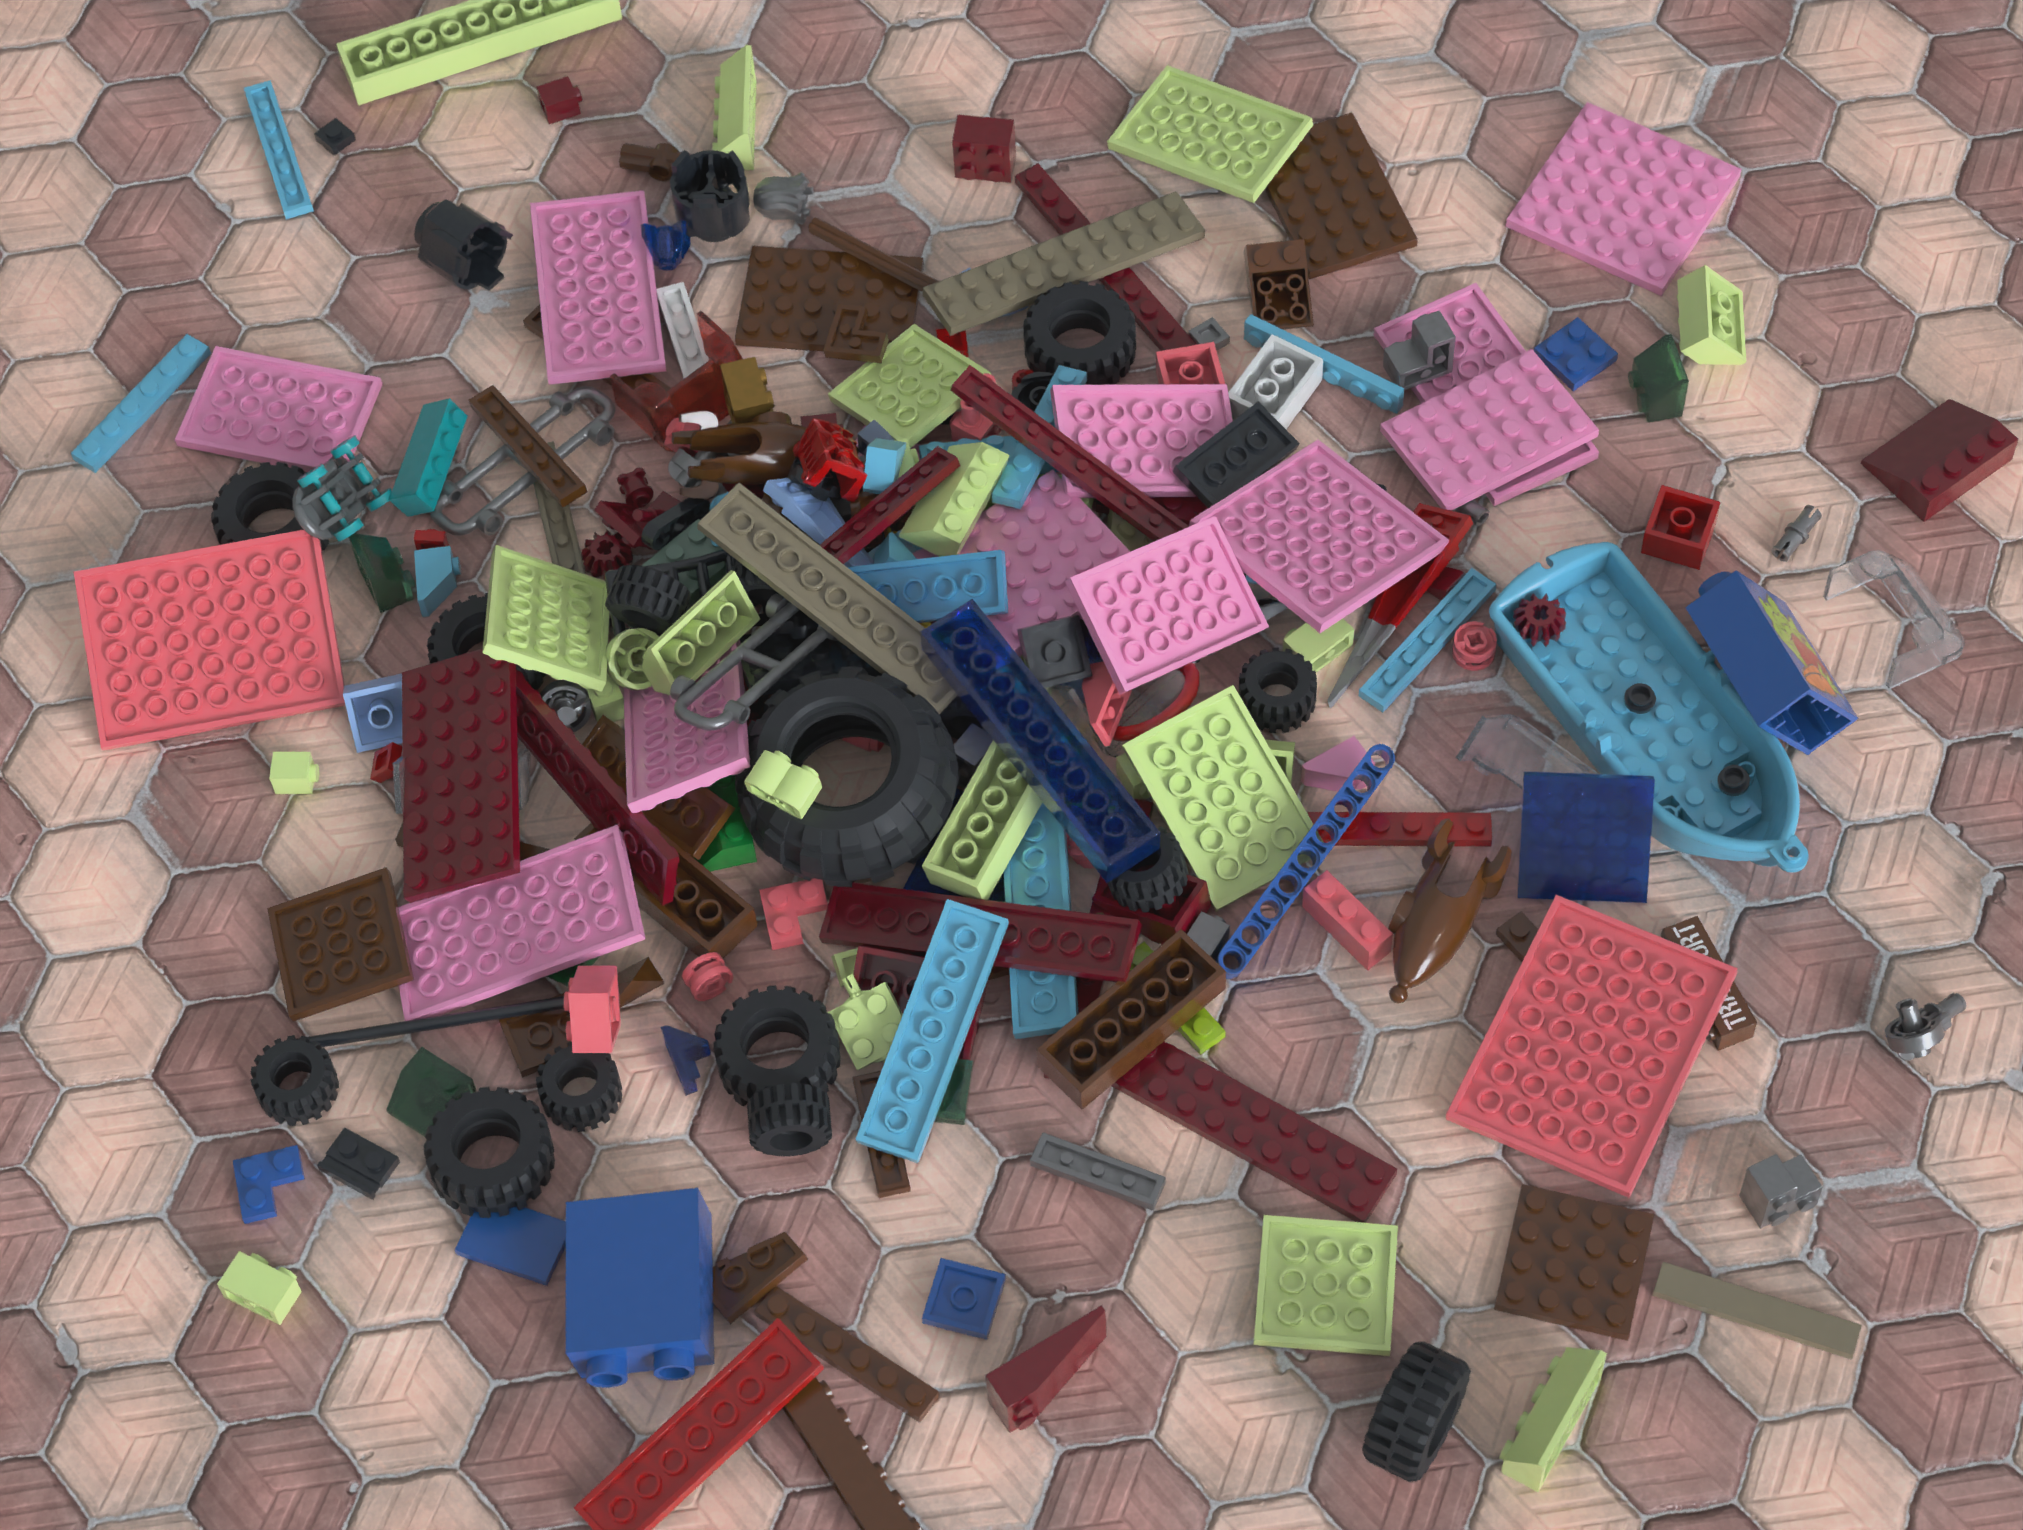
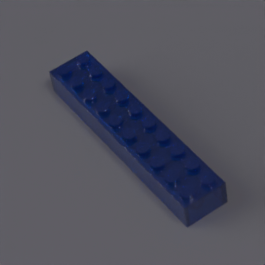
M973 599L920 631L923 652L1106 883L1160 849V831Z

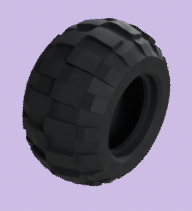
M841 667L838 674L822 676L820 670L799 678L800 685L788 692L779 689L764 703V714L762 717L757 719L756 722L751 720L747 728L750 767L735 775V791L744 822L753 840L766 856L773 858L782 864L784 870L809 881L811 877L825 880L826 885L836 887H852V883L855 880L871 878L873 883L889 879L894 876L893 869L905 862L915 864L931 848L930 841L938 832L941 833L954 809L953 800L959 786V769L951 735L942 722L941 716L927 699L920 694L912 697L911 694L907 693L906 687L908 685L891 675L883 673L882 676H870L861 667ZM843 738H870L891 747L892 757L889 773L883 784L874 794L859 803L842 807L826 806L813 801L802 819L755 796L747 790L744 783L764 750L772 753L780 751L791 759L792 765L801 767L805 760L817 749Z

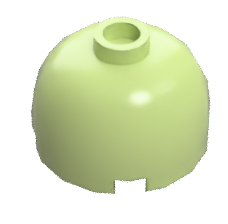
M644 628L627 629L615 635L606 648L609 677L619 686L630 690L652 687L641 667L647 648L659 636L655 632Z

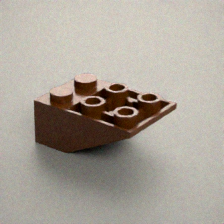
M1304 239L1246 245L1244 260L1252 315L1281 329L1314 326Z

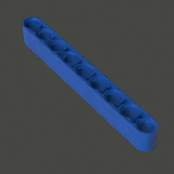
M1377 744L1368 750L1217 955L1215 961L1226 971V979L1236 978L1243 971L1390 771L1395 762V755L1390 747L1384 744ZM1371 756H1381L1385 761V767L1378 768L1374 766ZM1353 781H1363L1367 786V792L1360 793L1356 791L1353 787ZM1334 806H1345L1349 811V817H1339L1335 813ZM1320 829L1327 831L1330 834L1331 841L1328 843L1319 841L1316 831ZM1301 854L1309 856L1312 860V867H1302L1298 863L1297 856ZM1283 879L1289 880L1294 886V892H1283L1279 887V881ZM1260 906H1272L1276 912L1275 917L1271 919L1264 917L1261 914ZM1242 931H1253L1257 936V942L1254 944L1246 943L1242 938ZM1226 955L1234 956L1238 961V968L1228 969L1223 963V957Z

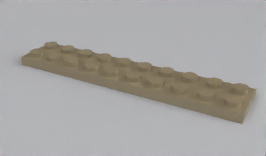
M1177 191L923 287V297L951 336L1035 303L1034 300L1041 294L1047 295V290L1055 286L1060 288L1063 287V283L1072 282V284H1080V281L1091 282L1205 238L1206 230Z
M738 483L698 522V530L879 673H886L903 681L908 685L906 687L907 693L911 694L912 697L920 694L927 699L939 714L977 675V668L742 484Z

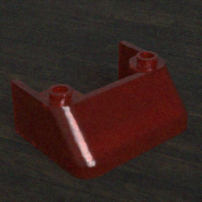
M702 311L697 313V318L704 343V352L710 360L668 391L654 382L644 383L635 390H632L615 373L610 376L616 405L657 444L670 452L675 451L664 446L667 437L666 429L674 418H679V414L691 411H709L715 414L718 422L729 415L724 397L720 364L743 359L731 337Z

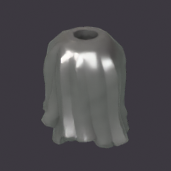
M802 172L792 177H766L757 184L753 194V203L756 210L764 217L775 220H794L803 225L811 211L806 209L805 206L808 202V195L813 194L814 190L813 187L808 186L809 180Z

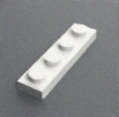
M684 282L656 289L659 305L685 385L713 379V370Z

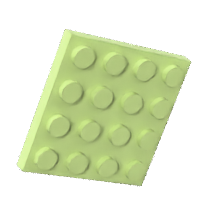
M913 324L887 345L882 364L866 362L830 391L828 396L833 404L866 426L875 420L894 440L907 438L909 447L912 448L961 407L960 402L962 399L950 390L952 384L969 365L982 374H991V372Z
M1264 1215L1254 1345L1390 1356L1398 1225Z

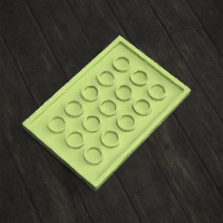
M1167 65L1107 140V144L1110 150L1254 203L1311 129L1313 121L1312 117Z
M496 545L491 557L482 653L489 655L495 660H505L517 664L526 670H536L548 674L554 679H564L576 683L585 689H595L602 692L607 677L606 648L608 645L610 614L605 606L608 597L606 582Z
M1234 685L1122 745L1123 750L1169 831L1175 835L1176 840L1179 842L1182 853L1194 875L1207 882L1211 904L1215 912L1273 881L1314 825ZM1316 831L1317 839L1323 842L1318 831ZM1304 854L1297 856L1300 865L1311 860L1309 856Z

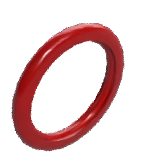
M1191 662L1176 669L1183 674L1185 684L1179 696L1169 707L1153 718L1139 724L1118 726L1112 740L1130 741L1186 711L1197 696L1200 686V676L1196 665Z

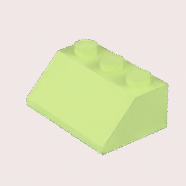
M1706 265L1678 279L1677 300L1680 328L1679 347L1681 352L1698 364L1742 365L1746 363L1742 290Z

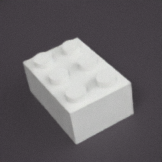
M1272 334L1228 392L1232 419L1235 420L1259 401L1287 429L1322 381L1323 359Z

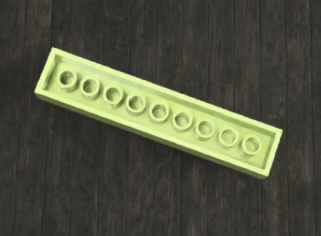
M469 0L337 43L336 46L343 70L359 106L621 20L622 14L619 0Z

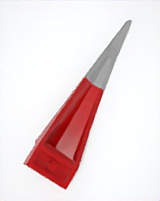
M1422 503L1417 505L1413 513L1449 539V543L1436 557L1377 595L1357 643L1327 700L1330 708L1335 705L1460 550L1459 543L1473 525L1470 515Z

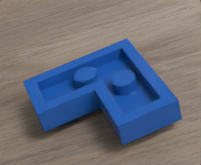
M298 1145L233 1160L241 1215L244 1223L248 1224L277 1217L273 1187L305 1179Z

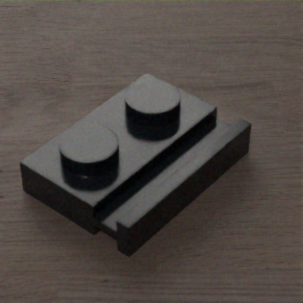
M344 1127L327 1150L326 1157L322 1162L319 1161L317 1166L319 1171L373 1200L376 1197L375 1193L379 1188L383 1187L399 1165L400 1160L398 1156Z

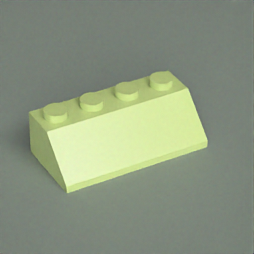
M745 45L720 64V76H715V92L719 93V98H714L715 115H718V120H713L714 137H718V140L712 143V150L727 154L734 150L745 170H754L757 81L751 45Z
M984 442L949 446L947 451L958 458L960 467L917 502L899 537L939 557L958 555L990 500L992 492L1007 465L1009 454Z
M729 571L647 648L641 668L654 691L670 695L671 686L680 675L696 681L760 620L735 571Z
M1567 1347L1562 1357L1555 1355L1547 1370V1374L1550 1375L1546 1385L1541 1383L1538 1385L1531 1399V1402L1535 1403L1530 1414L1525 1411L1523 1412L1515 1428L1519 1432L1515 1441L1508 1440L1499 1458L1503 1460L1501 1473L1539 1492L1601 1380L1607 1353L1601 1350Z

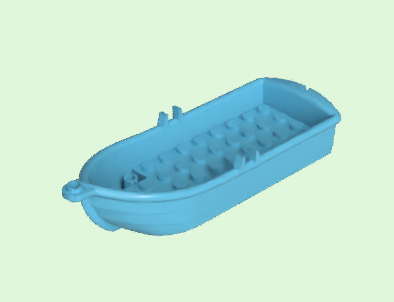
M1610 542L1590 543L1558 551L1546 557V562L1551 568L1545 569L1539 562H1536L1515 577L1502 590L1489 608V615L1494 622L1497 644L1639 824L1653 838L1671 849L1700 857L1731 861H1751L1765 867L1778 865L1782 870L1792 873L1805 868L1809 854L1806 847L1795 835L1800 811L1798 782L1784 747L1777 737L1758 727L1724 670H1720L1714 663L1715 655L1712 650L1706 653L1617 545ZM1533 593L1538 599H1542L1546 593L1549 597L1548 601L1558 599L1560 603L1559 608H1565L1566 612L1565 630L1560 632L1558 641L1549 639V644L1546 647L1541 641H1537V644L1533 647L1531 639L1524 640L1520 636V632H1517L1513 627L1515 621L1513 618L1514 610L1519 608L1522 598L1530 601ZM1637 683H1644L1650 686L1656 696L1655 706L1651 711L1644 714L1633 713L1624 704L1626 690ZM1729 765L1741 766L1749 774V788L1741 795H1726L1718 787V775Z

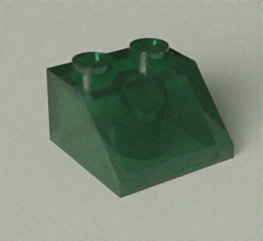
M1667 334L1637 355L1633 360L1632 371L1628 372L1630 387L1632 389L1635 388L1638 394V409L1640 412H1644L1648 423L1683 416L1689 380L1672 334Z
M358 533L348 537L358 569L380 613L414 599L411 587L415 586V582L409 569L403 571L401 567L404 561L398 547L391 548L385 537Z
M421 1047L402 1069L386 1111L425 1137L427 1127L433 1125L432 1118L439 1110L442 1112L445 1110L444 1104L451 1099L455 1101L460 1099L461 1094L470 1090L472 1094L477 1092L472 1078Z

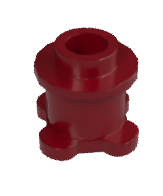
M639 467L630 473H624L617 477V482L621 485L619 490L621 494L626 495V503L633 504L637 508L646 506L654 496L652 487L648 486V480L644 477L646 474L644 468Z

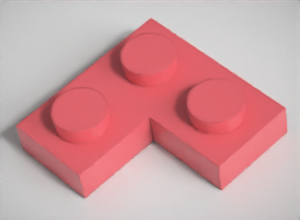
M812 878L810 881L803 880L759 890L772 950L803 944L798 916L825 911L828 907L821 879Z

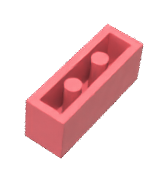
M1328 870L1303 888L1302 907L1367 971L1391 952L1393 933Z

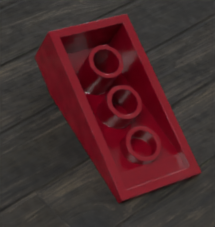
M1102 1305L985 1375L988 1401L1009 1433L1017 1428L1023 1430L1032 1425L1036 1417L1041 1414L1107 1337L1106 1313Z

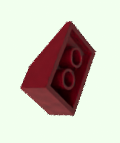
M1154 865L1143 866L1135 872L1148 870ZM1186 875L1188 881L1186 886H1182V894L1174 896V902L1170 905L1167 903L1163 904L1162 909L1159 910L1150 908L1149 912H1142L1138 908L1135 912L1129 910L1128 905L1122 907L1113 898L1106 878L1092 897L1093 903L1115 917L1139 919L1142 925L1140 933L1161 945L1180 929L1187 934L1201 911L1207 913L1212 905L1207 882L1191 875Z

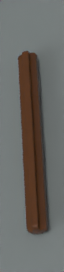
M813 218L808 225L809 233L923 292V287L939 282L819 218Z

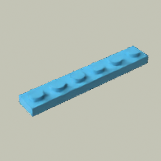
M271 80L245 87L244 91L286 219L313 212V207Z
M1252 314L1245 320L1244 340L1248 341L1252 346L1262 348L1273 334L1322 358V378L1328 383L1338 385L1350 391L1353 395L1363 397L1375 403L1381 409L1390 410L1396 414L1403 407V387Z
M186 334L71 452L73 460L96 473L211 354L209 346Z
M1059 365L1035 413L1055 427L1050 394L1052 385H1085L1087 372ZM1018 442L992 492V502L1021 509L1045 460Z
M1471 568L1359 689L1358 696L1383 713L1452 639L1455 631L1465 624L1496 591V583Z

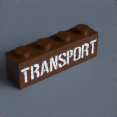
M1698 916L1662 929V938L1723 962ZM1734 981L1706 1037L1709 1042L1713 1041L1718 1051L1752 1038L1757 1025L1756 1019Z

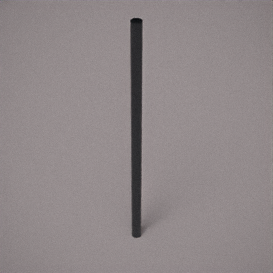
M564 996L309 1036L308 1038L310 1043L316 1040L320 1043L321 1047H328L564 1009Z

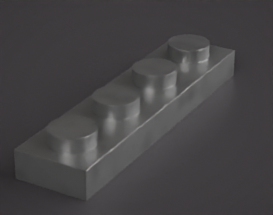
M1043 1132L1030 1159V1166L1152 1211H1154L1166 1183V1177Z

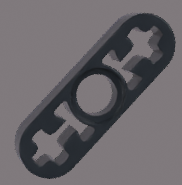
M688 497L649 521L641 534L642 543L656 551L662 549L697 519L701 520L711 511V503L706 499Z

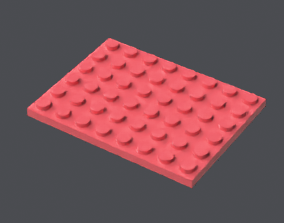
M304 530L74 571L100 746L103 751L346 706L343 697L345 684L320 539L312 537Z
M1556 895L1446 1113V1120L1630 1198L1737 975V968Z

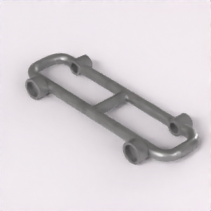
M579 387L567 395H564L562 392L554 393L549 400L551 408L530 424L539 433L561 414L565 416L571 413L574 404L583 398H590L604 408L599 416L555 450L562 460L589 438L597 445L604 446L610 442L614 435V427L609 422L614 417L616 411L615 404L607 395L594 387ZM504 444L455 484L450 480H445L435 511L430 512V516L439 527L452 535H466L477 528L488 536L494 535L499 531L503 523L502 516L497 512L537 481V479ZM508 456L528 471L466 522L456 524L442 514L444 507L449 503H458L464 491Z
M774 594L766 605V615L770 619L698 682L683 675L678 676L674 680L670 690L671 698L677 700L674 712L683 722L703 730L722 729L732 721L744 724L749 718V706L826 638L838 641V639L819 625L813 634L781 662L754 651L758 645L800 610L783 596ZM742 659L769 670L763 678L738 700L728 701L723 713L717 717L707 718L687 709L689 705Z

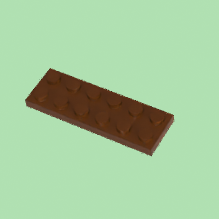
M602 715L582 745L589 749L592 757L600 766L607 770L611 779L624 789L627 796L625 730ZM699 787L687 792L680 798L669 799L657 804L650 810H642L649 822L683 850L699 860L735 808L708 788Z

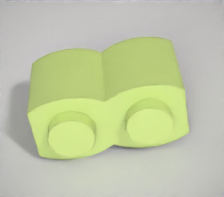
M764 750L744 781L749 792L800 819L804 817L822 789L820 779L818 778L819 774L806 765H802L801 768L792 765L791 759L780 751L772 753Z

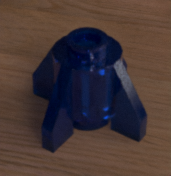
M681 220L672 226L656 227L646 223L641 225V235L652 255L653 264L659 266V269L664 271L676 269V266L682 263L691 245L690 237L686 235V221Z

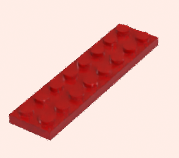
M777 1318L573 1508L593 1530H652L824 1370V1366L786 1325Z

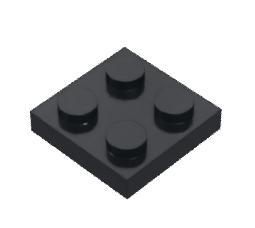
M1071 615L1017 629L1031 691L1092 676L1079 615Z

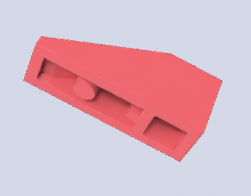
M1104 662L1090 664L1092 676L1084 678L1081 686L1090 724L1103 745L1110 746L1132 690L1119 695Z

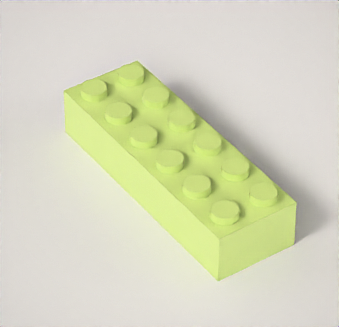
M1010 709L922 864V868L931 884L964 897L989 899L1073 749L1065 728Z

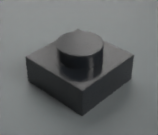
M337 118L314 133L316 141L334 156L356 140L354 132Z

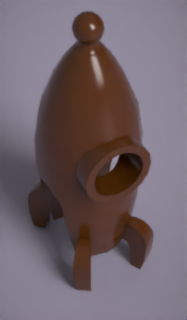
M691 411L679 414V422L696 423L700 426V429L673 432V444H690V450L738 454V456L703 459L700 461L699 466H688V477L700 479L701 482L697 486L680 488V495L690 498L707 499L716 495L719 483L734 485L740 483L742 485L760 486L765 485L767 480L788 478L787 475L790 472V467L796 457L793 453V447L802 438L806 427L792 424L791 417L788 414L777 411L759 414L750 422L718 426V419L715 414L709 411Z
M1444 819L1435 827L1427 842L1428 849L1422 858V866L1425 872L1413 891H1406L1388 927L1394 934L1393 967L1397 985L1393 986L1389 991L1391 1001L1397 1004L1405 1002L1408 998L1407 989L1416 987L1430 979L1453 958L1473 925L1482 899H1490L1498 894L1511 861L1512 851L1509 846H1502L1491 863L1485 857L1468 892L1464 896L1451 897L1440 892L1437 884L1450 859V852L1455 842L1447 843L1453 822L1450 819Z

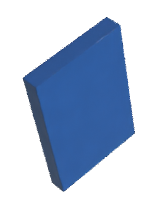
M516 1206L508 1209L509 1215L501 1217L499 1212L491 1213V1218H480L479 1212L474 1211L455 1248L456 1255L547 1286L566 1247V1221L525 1207L518 1211Z

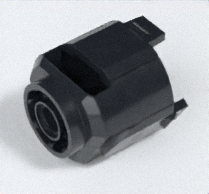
M684 150L672 164L673 175L670 179V187L676 220L679 228L688 237H698L706 242H721L730 237L737 236L747 226L750 220L747 180L744 174L745 169L734 150L728 152V154L721 151L707 150L691 155ZM733 184L738 193L732 192L729 185Z
M447 199L430 205L421 214L415 226L414 238L419 245L418 259L423 264L462 289H472L479 285L490 291L504 278L503 273L497 268L504 257L507 238L511 239L513 236L512 233L505 229V226L492 221L464 203H461L459 206Z

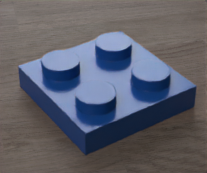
M1578 317L1534 347V352L1548 369L1572 391H1575L1616 362L1618 358V353Z
M941 1258L924 1309L922 1324L987 1340L1006 1281V1275Z

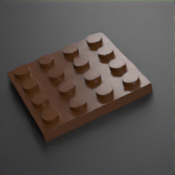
M387 867L267 908L288 1015L293 1022L414 980L393 881Z
M1522 1184L1494 1310L1628 1341L1654 1214Z

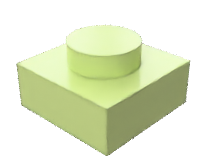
M858 948L831 956L840 987L844 986L841 980L854 973Z

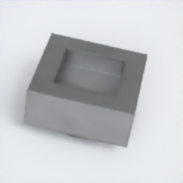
M1213 317L1189 330V336L1196 344L1214 342L1216 351L1230 344V336Z

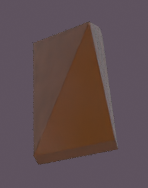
M649 957L617 973L620 1008L664 984V980Z

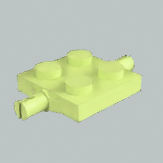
M851 974L841 980L850 997L844 1004L827 1013L832 1015L836 1030L856 1070H861L872 1063H885L903 1013L887 982L870 990L861 991L854 978V974Z

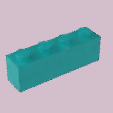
M450 398L423 404L389 498V501L407 517L435 511L468 417Z

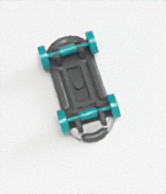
M355 435L334 447L330 451L332 457L327 462L318 465L297 480L300 485L294 491L292 498L294 515L299 525L312 537L327 540L335 536L338 542L364 526L360 518L355 517L366 506L372 512L389 501L392 489L388 488L379 493L376 487L381 481L379 478L373 480L363 462H360L364 458L363 454L359 453L354 456L351 450L360 444ZM346 454L349 459L347 460L342 455ZM370 491L375 496L372 499H370L368 492Z

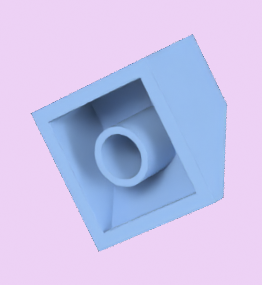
M402 674L344 686L343 697L357 753L382 748L391 742L401 744Z

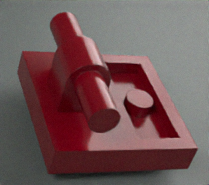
M601 500L594 509L603 518L602 523L605 526L616 530L622 535L621 540L632 548L646 547L647 549L654 550L642 543L641 534L649 521L666 512L664 509L648 507L643 510L635 507L633 504Z

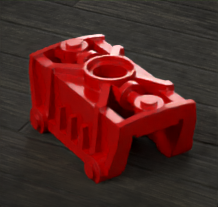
M813 418L800 441L793 447L794 456L799 457L803 468L802 482L816 487L831 468L836 473L841 488V498L855 502L867 478V474L863 471L865 464L859 459L856 450L857 441L852 439L853 433L836 423Z

